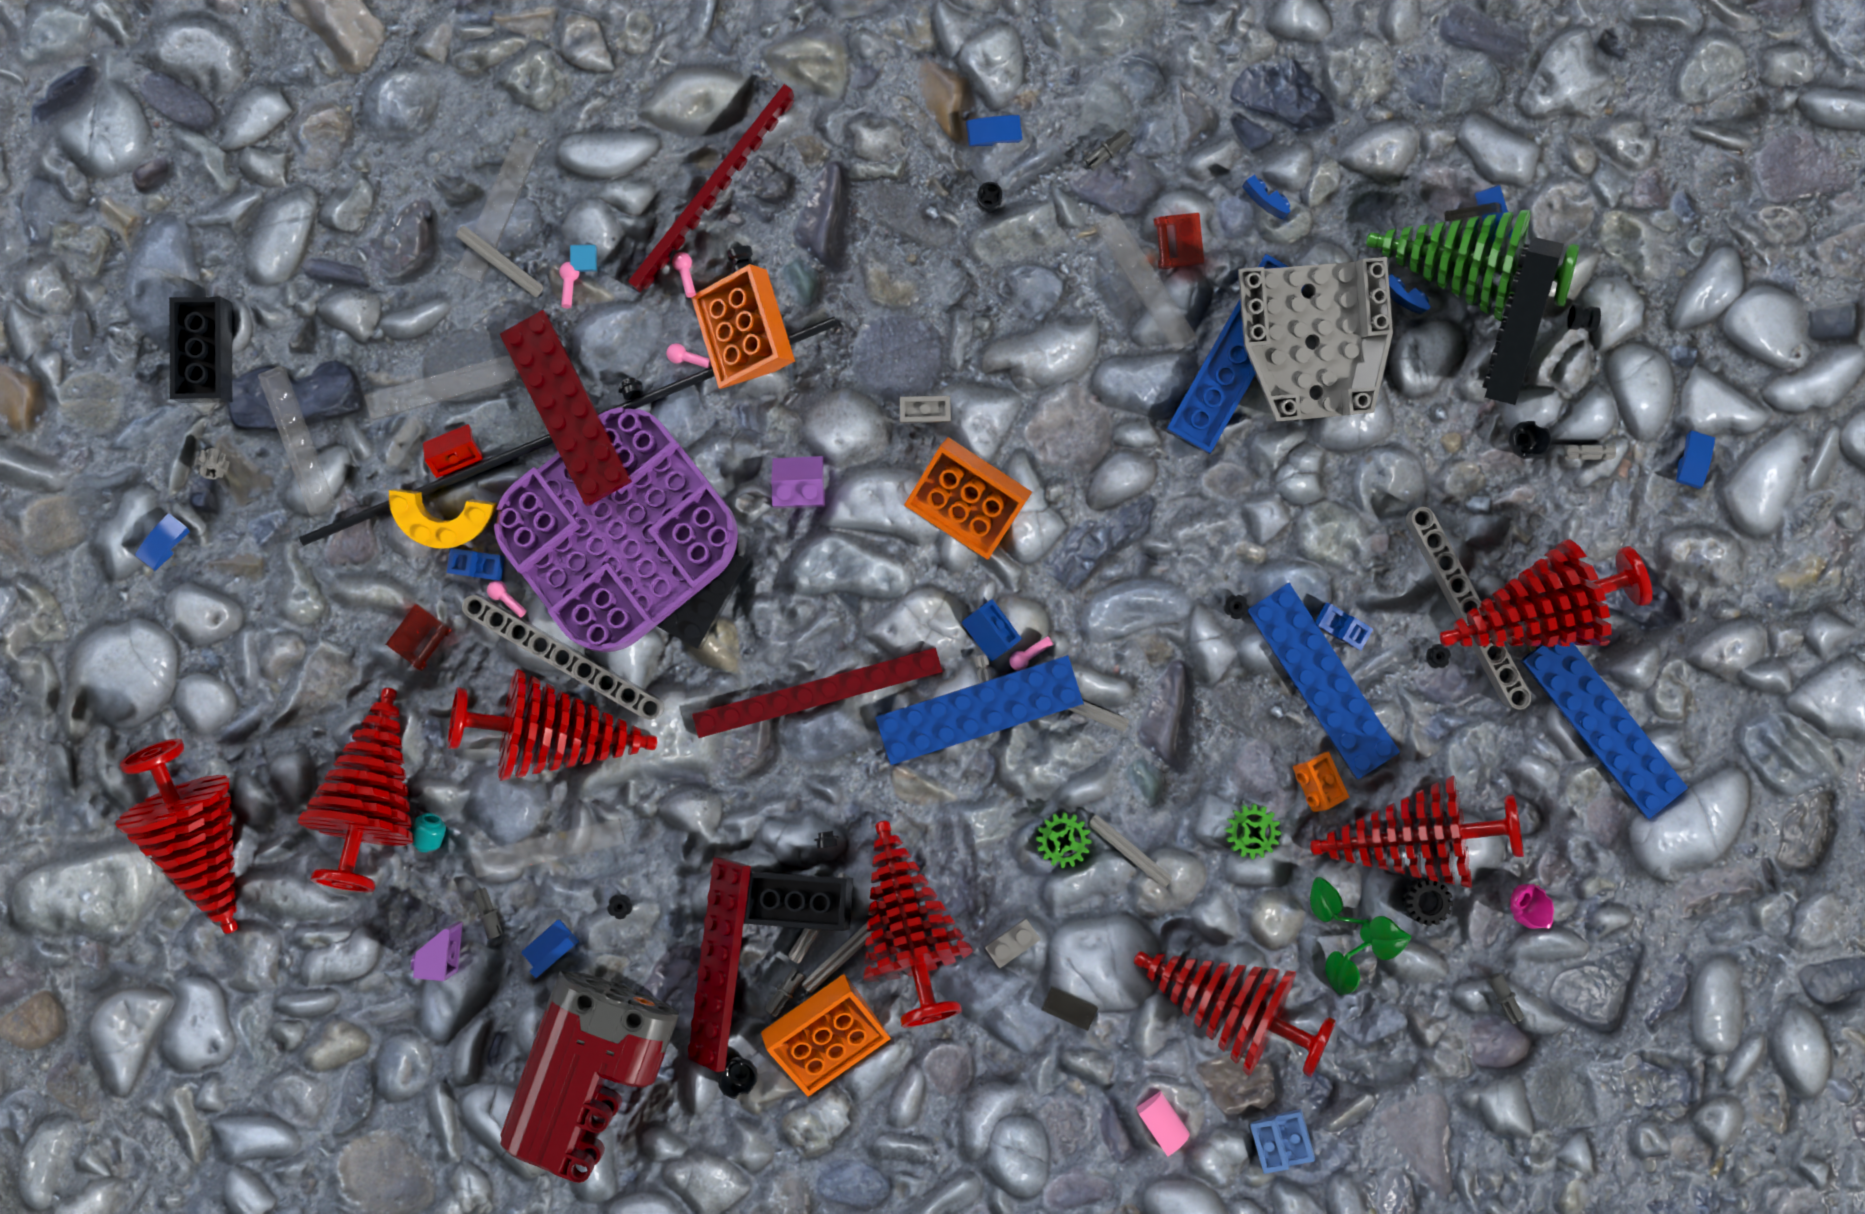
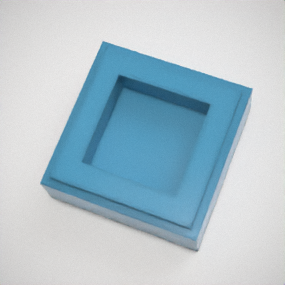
M570 245V265L574 267V270L579 272H597L596 245Z

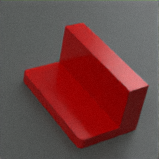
M469 424L423 443L424 460L436 478L483 459L481 451L473 440L472 429Z

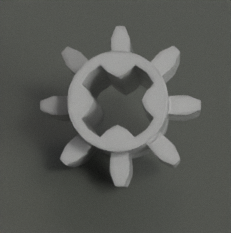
M209 448L206 451L201 450L200 456H196L194 466L199 467L198 474H201L204 478L216 479L218 477L222 478L224 472L228 471L230 462L225 460V453L223 454L222 451L215 448Z

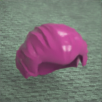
M1521 884L1514 888L1510 898V910L1514 915L1513 918L1518 923L1530 929H1549L1553 923V899L1546 895V891L1535 884Z

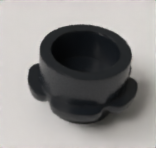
M635 378L625 379L621 383L622 386L618 389L625 400H632L643 394L642 382Z
M1231 595L1226 599L1224 611L1232 619H1240L1242 615L1247 614L1249 605L1246 603L1247 600L1244 596ZM1235 604H1237V605L1239 606L1238 609H1235V608H1234V605H1235Z
M1435 644L1427 650L1426 659L1432 668H1445L1449 664V658H1451L1450 650L1444 648L1442 644ZM1437 654H1440V659H1437Z
M833 831L818 833V838L814 839L817 842V849L837 846L836 838H839V836H833Z
M624 894L620 896L614 895L609 899L607 910L616 919H624L627 914L631 913L632 904L628 896ZM619 904L622 905L621 909L617 907Z

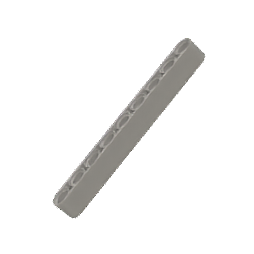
M1427 507L1413 509L1406 515V525L1457 620L1463 618L1467 624V614L1463 610L1464 604L1469 602L1472 605V609L1476 608L1479 611L1481 601L1434 513ZM1418 512L1423 514L1425 518L1422 526L1418 525L1415 521V516ZM1429 535H1433L1436 538L1437 543L1434 548H1431L1427 543ZM1442 557L1446 558L1449 563L1446 570L1441 569L1439 565ZM1454 579L1460 583V590L1457 593L1451 588V583ZM1472 637V648L1503 705L1507 708L1520 710L1529 706L1531 694L1506 647L1494 646L1490 637V644L1488 646H1478ZM1491 646L1496 650V656L1493 660L1487 654ZM1502 669H1506L1508 672V678L1505 682H1502L1499 677ZM1515 691L1520 695V700L1517 704H1514L1511 699Z
M473 595L463 601L462 610L467 617L640 717L651 720L663 714L664 703L659 697L491 600ZM476 600L481 603V611L477 614L472 611V604ZM497 613L503 616V623L500 626H496L493 622V618ZM520 625L525 629V636L522 639H518L515 635V630ZM540 638H544L547 641V648L543 652L537 648V642ZM563 650L569 654V661L566 664L560 663L558 658L559 653ZM584 663L589 664L591 667V673L588 677H584L580 672V668ZM605 676H610L613 680V686L609 690L605 689L602 685V680ZM628 688L635 692V699L631 703L627 702L624 698V692ZM649 701H653L657 705V712L654 715H650L646 711L645 706Z

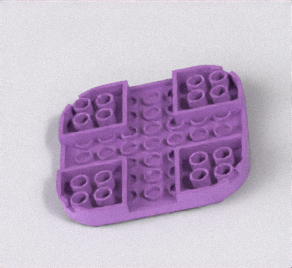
M623 407L605 411L599 417L632 480L630 484L592 505L586 506L558 452L539 469L533 467L507 489L497 506L499 512L497 524H494L495 536L501 550L547 607V612L562 632L573 642L598 652L622 650L641 639L724 571L735 553L738 539L737 524L731 509L669 430L650 413L641 409H624Z

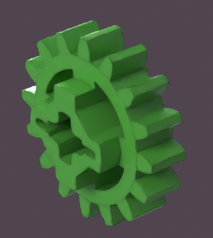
M1255 803L1251 804L1250 809L1243 804L1241 805L1242 812L1233 810L1235 818H1227V821L1231 823V827L1224 828V831L1230 833L1231 836H1228L1226 841L1234 842L1231 849L1236 851L1240 848L1239 855L1242 857L1248 853L1249 858L1254 859L1255 853H1257L1261 858H1264L1265 850L1270 853L1273 852L1271 848L1272 843L1279 844L1274 838L1275 835H1281V831L1275 829L1280 822L1278 820L1272 821L1275 814L1272 811L1265 814L1267 807L1263 805L1257 810ZM1255 814L1260 815L1261 817H1258L1255 820H1249L1246 816ZM1238 824H1240L1241 830L1240 834L1237 836V826ZM1246 824L1256 828V835L1259 838L1250 834L1249 827ZM1269 827L1268 838L1265 837V829ZM1250 843H1257L1259 845L1255 848L1245 847V845Z
M1066 812L1062 813V818H1058L1054 813L1053 821L1050 822L1045 818L1044 822L1047 826L1045 828L1038 827L1042 836H1037L1036 841L1042 842V845L1038 846L1037 849L1038 851L1045 850L1042 857L1044 860L1051 857L1052 866L1058 861L1061 868L1065 867L1066 862H1069L1073 867L1075 866L1074 860L1076 858L1081 862L1083 861L1082 852L1089 853L1085 844L1092 843V840L1085 838V835H1088L1090 830L1082 829L1085 822L1081 820L1077 823V816L1075 814L1069 819ZM1066 823L1061 829H1052L1057 824ZM1075 828L1079 831L1080 842L1074 839L1073 832ZM1065 834H1067V838L1070 840V842L1068 844L1064 843L1062 846H1060V842L1057 838L1059 836L1063 837ZM1047 838L1052 840L1055 845L1053 852L1047 846ZM1066 851H1075L1073 854L1069 856L1062 857L1064 852Z

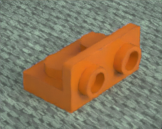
M1329 751L1293 766L1296 779L1300 783L1306 796L1307 804L1313 812L1328 810L1350 798Z

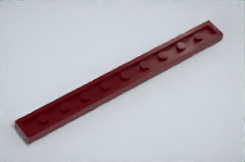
M785 83L629 279L630 285L638 292H641L643 288L646 290L653 283V275L658 269L662 270L670 260L668 256L674 249L678 250L683 245L686 239L684 236L690 229L694 230L698 226L702 213L705 210L709 211L714 206L717 194L729 187L732 182V175L736 170L741 171L748 161L747 156L751 151L755 152L759 149L763 142V136L767 131L771 132L774 130L779 122L778 117L783 111L786 113L794 103L793 90Z
M933 648L692 714L698 738L941 673L942 668L937 650Z

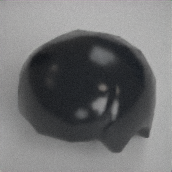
M1535 421L1516 424L1511 429L1508 440L1514 454L1522 459L1543 456L1550 449L1552 442L1549 430L1537 426Z
M735 1057L726 1061L725 1071L719 1072L718 1087L723 1095L736 1099L741 1094H749L757 1082V1069L753 1062L742 1057Z

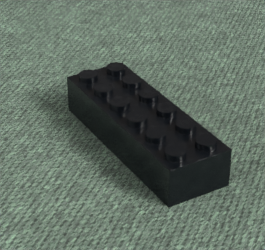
M1532 237L1530 244H1524L1517 267L1522 269L1517 268L1510 292L1515 294L1510 293L1503 313L1505 317H1503L1496 337L1497 341L1489 361L1490 365L1482 388L1487 389L1484 398L1516 405L1564 243Z

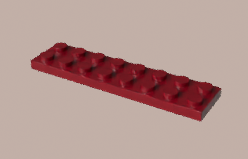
M541 310L500 333L584 504L590 506L630 484L632 480L547 313Z
M714 857L711 867V881L707 895L708 904L704 919L705 927L701 944L700 966L697 972L698 982L694 996V1013L691 1020V1036L688 1045V1059L715 1072L725 1071L751 870L749 865L722 857Z

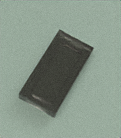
M1493 202L1449 210L1444 213L1445 222L1502 213V205Z
M1051 985L1041 1010L1088 1031L1098 1006Z

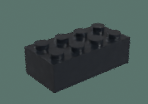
M169 297L170 399L181 403L233 402L232 302L222 297Z
M734 553L730 563L722 573L666 617L657 627L696 649H702L751 561Z
M750 871L744 924L835 931L849 930L853 878Z

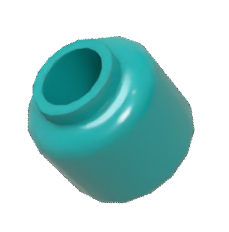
M425 813L414 819L410 832L413 837L412 845L418 851L429 852L441 846L446 831V826L442 819L433 813Z

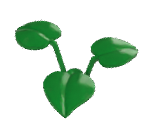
M1321 877L1314 879L1310 894V905L1318 919L1323 922H1330L1334 917L1337 921L1363 925L1360 929V937L1364 943L1348 952L1345 957L1341 952L1334 951L1326 960L1325 970L1328 981L1332 988L1342 996L1354 992L1360 982L1359 970L1355 963L1349 960L1351 956L1372 945V950L1378 958L1390 960L1404 950L1412 936L1404 932L1391 919L1385 916H1377L1370 922L1368 919L1361 920L1338 915L1344 907L1340 894L1325 879Z

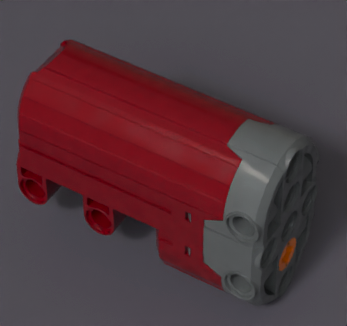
M560 971L500 1133L502 1148L511 1156L549 1171L556 1176L576 1183L587 1180L595 1165L602 1158L605 1147L601 1140L586 1135V1130L594 1133L604 1131L622 1105V1098L618 1092L603 1087L605 1079L632 1087L644 1088L653 1084L656 1081L679 1013L663 1001L640 993L628 986L585 973ZM603 1100L612 1101L614 1109L611 1110L606 1103H603ZM594 1116L602 1119L605 1118V1122H597L594 1119ZM586 1148L594 1149L597 1157L593 1158L585 1151ZM575 1164L586 1167L587 1171L580 1172Z

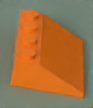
M749 264L691 297L718 388H726L776 372L795 362L767 269Z
M947 437L938 448L904 506L988 560L1032 494V491Z
M845 974L761 1031L766 1050L807 1097L891 1039L864 998Z

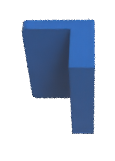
M993 599L962 621L963 626L991 662L1022 640Z
M558 919L523 949L521 953L533 966L529 972L536 979L578 943L579 940L562 920Z

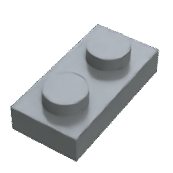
M950 396L900 397V423L951 422Z
M1024 918L985 945V949L1000 969L1039 942L1041 938L1028 919Z

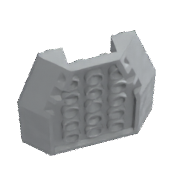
M1387 257L1308 266L1238 269L1244 347L1275 421L1373 413L1393 335ZM1304 285H1309L1312 289V296L1309 299L1303 297L1301 293ZM1309 335L1316 339V347L1313 350L1309 349L1305 343ZM1312 386H1317L1320 389V397L1317 400L1310 397L1309 391Z

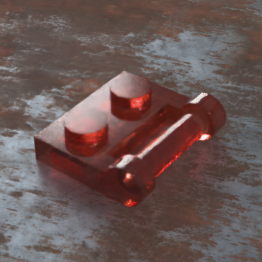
M1199 213L1160 216L1153 219L1154 227H1157L1160 254L1158 269L1204 264ZM1168 225H1174L1177 258H1170L1167 234Z
M415 604L385 645L410 662L412 666L423 671L427 666V660L444 637H448L453 630L422 606ZM435 627L437 631L417 657L413 652L431 628Z

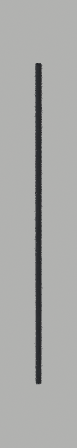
M833 316L787 335L789 343L792 345L836 327L838 324ZM707 368L608 410L620 407L624 409H637L714 377L713 368ZM547 434L412 491L422 492V497L554 442L550 434ZM389 500L300 536V542L305 546L390 511Z

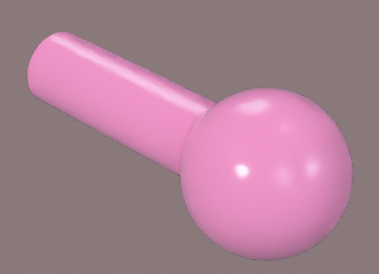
M678 252L672 258V265L675 270L680 272L686 297H694L696 292L689 270L692 266V259L689 254Z
M570 262L563 263L559 269L560 277L564 280L561 306L566 309L572 307L573 284L580 273L574 270Z
M674 343L667 349V358L672 363L677 364L685 361L708 369L711 367L710 358L687 352L681 344Z
M494 580L489 583L487 594L491 599L501 600L520 618L526 614L527 610L507 593V586L504 582Z
M1047 636L1024 652L1015 651L1009 658L1010 666L1017 671L1027 668L1030 659L1053 645L1052 640Z

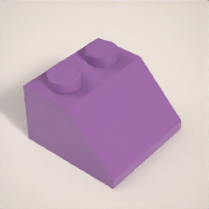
M823 456L773 458L771 484L772 506L775 509L825 507Z
M457 921L445 928L412 956L411 970H414L413 978L445 981L458 972L463 922Z

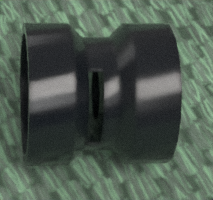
M994 182L983 183L977 193L979 208L987 213H992L1000 208L1002 203L1001 187Z
M739 246L727 251L728 259L733 265L731 268L732 273L749 264L756 266L751 259L753 255L751 246Z
M1573 304L1568 312L1567 328L1569 330L1582 328L1587 332H1596L1601 320L1600 308L1591 306L1584 309L1582 305Z

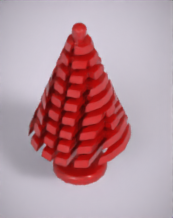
M1571 539L1563 540L1555 549L1548 551L1544 555L1549 558L1539 559L1530 569L1527 568L1519 573L1518 579H1511L1505 584L1504 589L1499 588L1492 594L1495 600L1492 601L1490 598H1486L1480 603L1479 611L1473 608L1467 612V624L1463 618H1459L1454 622V629L1441 632L1439 639L1444 647L1453 645L1458 641L1463 647L1472 646V637L1478 646H1488L1490 644L1489 637L1492 644L1497 647L1505 646L1504 641H1507L1510 646H1523L1524 643L1527 646H1539L1540 643L1546 647H1554L1557 644L1559 646H1570L1569 643L1572 642L1578 646H1607L1610 640L1603 636L1612 635L1611 624L1602 620L1610 617L1608 605L1601 602L1606 600L1605 594L1623 588L1628 598L1634 604L1645 606L1652 601L1651 581L1641 557L1631 546L1622 547L1617 551L1615 556L1617 574L1599 580L1594 567L1579 560L1580 558L1587 557L1581 547Z
M515 669L511 679L504 716L468 712L467 690L457 687L455 691L448 732V749H457L460 746L463 731L466 727L503 732L499 748V781L510 779L514 765H516L515 776L517 778L526 776L530 763L533 764L531 768L532 774L541 773L545 768L546 758L547 763H549V771L559 769L562 758L563 762H565V768L573 767L577 762L579 751L580 761H582L581 765L588 764L592 761L595 747H597L596 760L598 761L607 759L610 744L613 747V758L622 757L625 745L629 746L628 755L637 754L639 748L655 750L658 740L656 736L641 735V729L634 725L631 727L630 734H627L626 721L618 718L615 731L613 732V715L605 712L601 716L600 729L598 730L599 710H597V707L589 704L585 714L584 701L574 698L570 708L569 695L561 690L555 702L554 686L546 683L541 692V689H539L541 685L540 680L533 676H530L526 686L525 673L519 669Z
M393 688L382 689L381 701L373 703L370 711L376 715H367L362 721L361 725L365 728H362V730L356 729L352 735V739L356 742L346 744L342 751L347 755L339 756L333 764L335 768L339 769L329 770L324 779L328 783L319 785L315 791L319 797L310 799L306 806L308 810L302 812L297 820L300 825L310 830L345 839L338 870L316 869L310 878L314 883L346 891L373 892L375 882L371 878L354 873L361 842L389 846H407V844L413 843L412 833L406 830L411 827L410 817L405 814L410 810L409 802L403 798L407 796L408 790L405 783L401 782L405 781L406 772L404 768L399 766L402 763L405 764L404 756L400 751L395 750V748H402L401 738L394 735L400 733V723L390 719L399 717V708L393 705L397 696V691Z
M178 738L150 745L131 754L120 762L119 766L122 772L137 774L150 770L159 793L145 799L146 802L138 803L128 809L129 811L124 812L119 817L120 820H116L115 825L122 833L127 834V838L133 844L139 846L142 853L146 856L151 855L153 858L150 859L153 863L164 870L162 871L164 875L174 879V884L180 890H186L184 894L189 899L197 901L196 906L201 911H212L207 913V917L212 922L220 921L223 933H233L237 930L238 924L233 918V913L237 912V902L232 901L235 898V886L231 885L235 881V872L230 873L235 863L231 854L233 852V840L230 838L232 837L233 828L229 824L232 819L231 809L229 808V804H231L230 793H227L228 789H230L229 778L226 775L205 776L175 786L165 763L178 757L184 751V743L182 739Z
M1454 775L1446 779V793H1448L1449 797L1447 801L1449 817H1452L1450 825H1448L1447 812L1444 811L1445 802L1443 793L1440 791L1441 785L1438 782L1431 785L1433 799L1431 803L1433 818L1435 817L1436 819L1434 828H1432L1431 813L1428 814L1429 803L1427 795L1425 796L1423 789L1416 792L1417 818L1420 820L1418 829L1415 816H1412L1413 806L1411 798L1407 796L1401 799V819L1404 821L1403 831H1401L1400 821L1397 819L1396 805L1392 803L1386 806L1387 833H1385L1384 823L1381 820V812L1377 810L1371 813L1372 835L1369 834L1365 817H1362L1356 821L1357 837H1354L1349 823L1342 826V840H1338L1336 830L1327 834V840H1312L1310 844L1311 852L1314 855L1329 852L1330 858L1340 860V850H1344L1346 861L1355 864L1356 849H1359L1361 861L1364 866L1372 867L1371 848H1374L1378 867L1384 870H1389V860L1387 858V847H1389L1391 858L1394 859V870L1405 874V857H1403L1402 853L1403 845H1405L1407 859H1410L1409 868L1411 875L1421 878V854H1418L1419 843H1422L1421 850L1423 858H1426L1425 869L1427 876H1429V880L1438 882L1437 853L1434 852L1435 842H1437L1438 855L1442 857L1440 865L1442 874L1445 876V883L1455 885L1453 852L1450 849V843L1453 841L1455 857H1458L1457 869L1459 876H1461V885L1472 888L1471 869H1469L1468 846H1465L1467 839L1507 835L1510 840L1512 854L1515 857H1524L1515 795H1508L1504 798L1506 813L1504 819L1463 824V811L1459 808L1461 800L1459 790H1456L1457 782Z
M880 821L875 825L879 839L874 841L873 851L884 852L873 857L872 867H878V869L871 874V883L880 882V886L870 889V899L875 901L870 903L868 915L874 917L867 921V931L873 932L870 937L866 938V948L874 947V952L869 953L867 951L865 954L864 964L869 966L864 970L863 980L880 982L879 977L885 976L888 981L900 979L899 972L905 971L908 977L913 976L920 1008L903 1014L900 1023L901 1027L904 1028L916 1027L944 1020L961 1013V1004L957 1001L936 1003L928 971L938 969L936 964L938 961L942 960L944 966L956 962L955 956L962 955L964 959L972 953L973 949L969 943L962 941L964 935L960 929L953 927L954 930L947 931V926L954 925L955 921L950 915L942 916L946 908L941 901H933L938 895L934 889L925 887L929 883L926 877L922 874L911 877L912 873L920 871V868L914 861L907 863L906 860L911 858V854L906 848L894 849L903 842L898 835H891L892 829L889 821ZM921 887L922 890L916 891V888ZM883 897V901L877 902L879 898ZM925 901V905L920 906V902ZM928 916L929 920L925 921L924 917ZM958 940L957 945L952 946L951 941ZM874 962H877L878 967L872 968V966H875Z
M1142 951L1136 954L1134 964L1140 968L1147 969V977L1152 982L1155 981L1158 975L1162 976L1159 989L1164 994L1168 991L1172 982L1176 983L1170 1000L1175 1005L1179 1004L1183 994L1188 989L1182 1011L1188 1017L1202 997L1194 1019V1023L1199 1028H1202L1216 1004L1206 1030V1035L1211 1040H1214V1037L1217 1036L1229 1011H1231L1218 1042V1047L1223 1052L1232 1043L1242 1023L1230 1055V1059L1236 1064L1241 1060L1254 1035L1242 1068L1248 1076L1251 1075L1273 1032L1308 1050L1309 1053L1303 1066V1073L1312 1077L1331 1036L1336 1020L1326 1018L1317 1035H1312L1279 1019L1293 985L1296 971H1286L1268 1004L1280 972L1279 969H1269L1251 1005H1249L1259 984L1263 967L1254 966L1239 991L1246 972V965L1237 964L1223 988L1230 969V963L1221 962L1209 984H1207L1214 961L1205 960L1196 976L1192 978L1198 959L1189 958L1180 972L1178 969L1182 959L1181 956H1173L1166 965L1164 964L1166 954L1158 953L1154 959Z

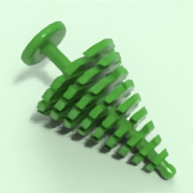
M1530 209L1520 211L1512 235L1513 212L1503 213L1495 234L1494 243L1496 215H1488L1485 218L1478 240L1476 238L1478 236V223L1480 220L1479 217H1473L1467 222L1462 241L1460 237L1462 235L1463 220H1453L1444 246L1446 222L1436 223L1430 238V244H1427L1430 229L1428 225L1419 226L1415 241H1412L1411 238L1413 227H1404L1400 239L1395 238L1397 229H1391L1386 232L1385 236L1379 233H1369L1366 244L1370 248H1383L1382 255L1389 259L1393 250H1397L1396 263L1401 266L1405 265L1410 253V270L1419 273L1423 257L1426 256L1423 276H1425L1424 279L1430 282L1435 277L1439 265L1438 260L1440 259V270L1437 280L1439 283L1437 286L1446 290L1454 270L1452 293L1460 298L1468 278L1466 302L1472 306L1478 299L1483 282L1480 310L1486 314L1489 313L1498 289L1494 317L1502 322L1503 317H1505L1503 313L1509 295L1513 293L1510 292L1517 268L1522 269L1517 267L1526 242ZM1569 245L1562 265L1557 266L1553 281L1557 283L1554 303L1558 306L1564 307L1578 257L1579 245Z

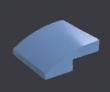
M1302 1109L1284 1112L1250 1123L1264 1174L1289 1170V1166L1315 1161Z

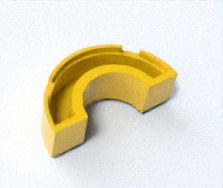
M397 488L389 490V505L397 525L414 541L432 548H452L473 540L489 526L497 509V503L472 499L466 501L464 510L456 519L444 521L435 518L426 510L422 502V492Z

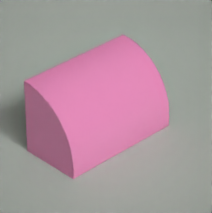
M1162 1091L1136 1107L1138 1114L1167 1157L1177 1151L1188 1140L1190 1136L1189 1131Z

